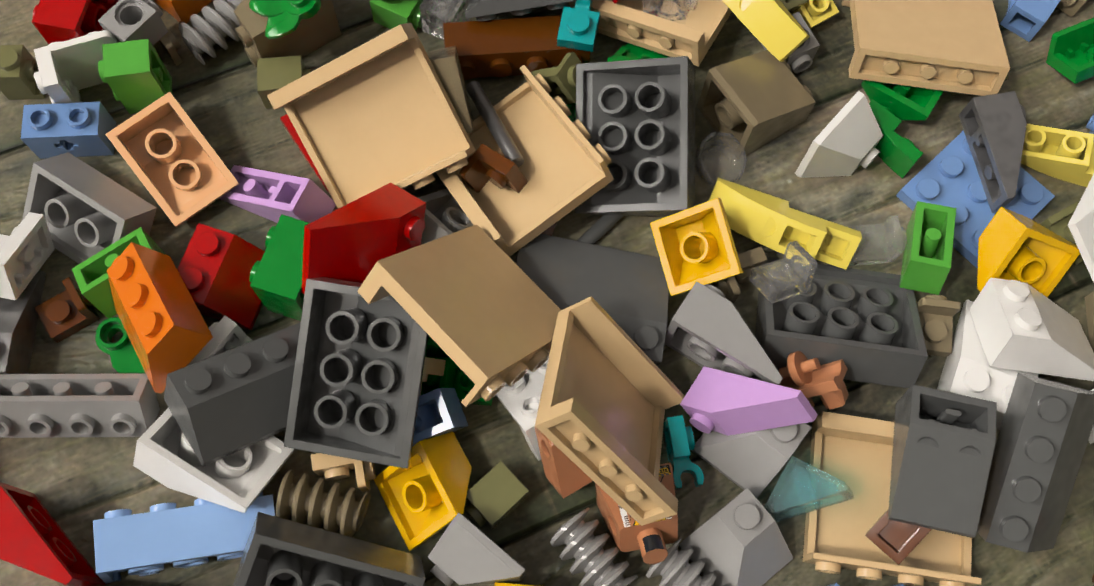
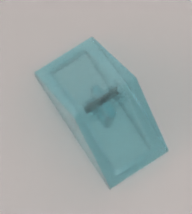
M791 456L764 508L776 522L854 499V495L844 481Z

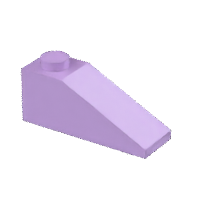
M234 165L230 172L239 182V185L219 198L278 223L281 214L311 223L331 213L336 206L335 202L311 179Z
M705 366L680 403L691 417L689 421L696 429L707 434L714 431L727 436L814 422L818 415L801 390Z

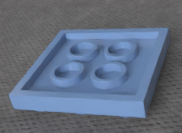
M963 130L912 178L896 196L912 211L917 201L956 208L953 248L978 269L979 237L996 213L991 212ZM1020 166L1015 198L1004 208L1033 219L1055 195Z

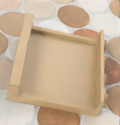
M576 0L569 2L571 8H575ZM593 0L590 10L600 12L597 33L669 57L688 56L693 65L698 67L732 13L723 0H618L616 4L612 0Z
M842 0V6L850 7L855 48L848 68L849 78L978 96L998 94L1010 70V65L993 0Z
M412 23L400 24L267 95L274 110L284 107L338 209L390 182L401 189L412 184L414 190L419 189L435 180L432 173L445 168L449 174L469 164L466 157L475 151Z
M525 65L520 67V70L527 82L493 106L524 158V163L518 168L528 182L520 193H517L508 186L500 189L490 181L477 193L469 187L459 174L462 168L449 174L445 168L436 171L472 224H477L509 257L614 180L607 167L612 161L599 143L594 147L589 143L588 140L591 136L581 121L577 119L572 122L568 118L571 112L559 96L552 99L549 95L552 90L542 75L538 73L533 76ZM479 116L473 121V132L467 133L475 151L467 156L466 159L474 154L482 143L504 156L482 116Z
M477 224L377 261L357 291L368 304L391 295L473 381L474 387L461 402L465 407L481 397L486 402L489 401L506 383L511 387L528 370L533 373L539 369L549 358L557 315L561 311Z
M592 296L559 311L535 427L641 526L677 515L678 499L659 481L665 409L680 404L685 395Z
M825 411L821 412L815 421L812 422L803 562L815 564V571L822 573L841 574V568L856 570L857 578L867 580H882V574L898 577L897 583L906 586H924V581L939 583V586L981 585L982 578L971 577L972 538L932 529L898 565L865 536L867 531L889 509L894 422Z

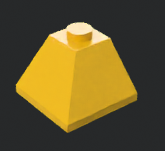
M721 198L712 199L650 223L670 296L690 291L696 281L702 285L712 284L743 273Z
M1000 207L979 237L977 289L981 292L990 277L1017 280L1028 283L1048 298L1080 255L1077 245L1032 219Z
M454 432L419 441L412 447L408 469L389 466L374 479L409 551L416 549L449 525L458 513H464L472 467Z

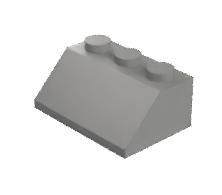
M67 152L33 162L22 220L29 212L44 214L54 248L80 264L139 227L150 235L157 208Z

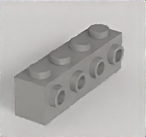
M146 373L0 374V438L141 437L156 421L160 411L156 393Z

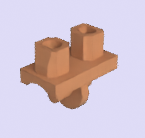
M796 351L788 355L787 366L779 369V373L783 378L779 385L801 390L813 408L815 404L811 399L812 397L820 396L825 407L831 410L845 405L849 395L843 381L847 372L843 359L820 365L818 358L808 360L801 351Z

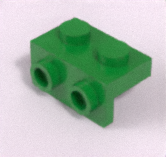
M1094 17L1055 32L1051 38L1046 63L1074 84L1094 76Z

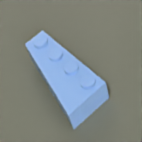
M262 491L245 513L200 498L194 500V506L177 508L176 503H161L150 506V512L132 515L131 509L105 512L104 519L93 520L96 574L106 584L121 581L120 572L128 571L129 575L143 577L158 574L159 571L164 570V564L173 563L174 568H190L208 563V557L217 556V561L242 558L257 513L261 512L275 516L273 494L263 496Z

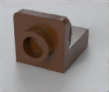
M483 143L467 159L469 164L465 165L459 173L469 187L477 193L482 190L488 181L500 189L508 186L517 193H520L528 182L514 162Z
M70 277L62 280L66 288L65 291L35 307L51 339L57 343L100 319L93 307L94 305L81 294L78 284Z
M888 509L867 531L865 536L899 565L932 529L889 520Z

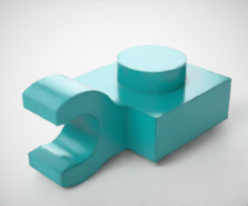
M576 0L575 8L564 6L557 36V46L593 52L600 19V12L590 11L593 0Z
M683 415L667 417L664 422L663 433L668 461L672 465L675 490L682 488L680 477L685 472L690 473L694 477L695 487H700L704 482L703 472L698 465L692 463L689 459L690 450L695 448L691 426L685 427Z

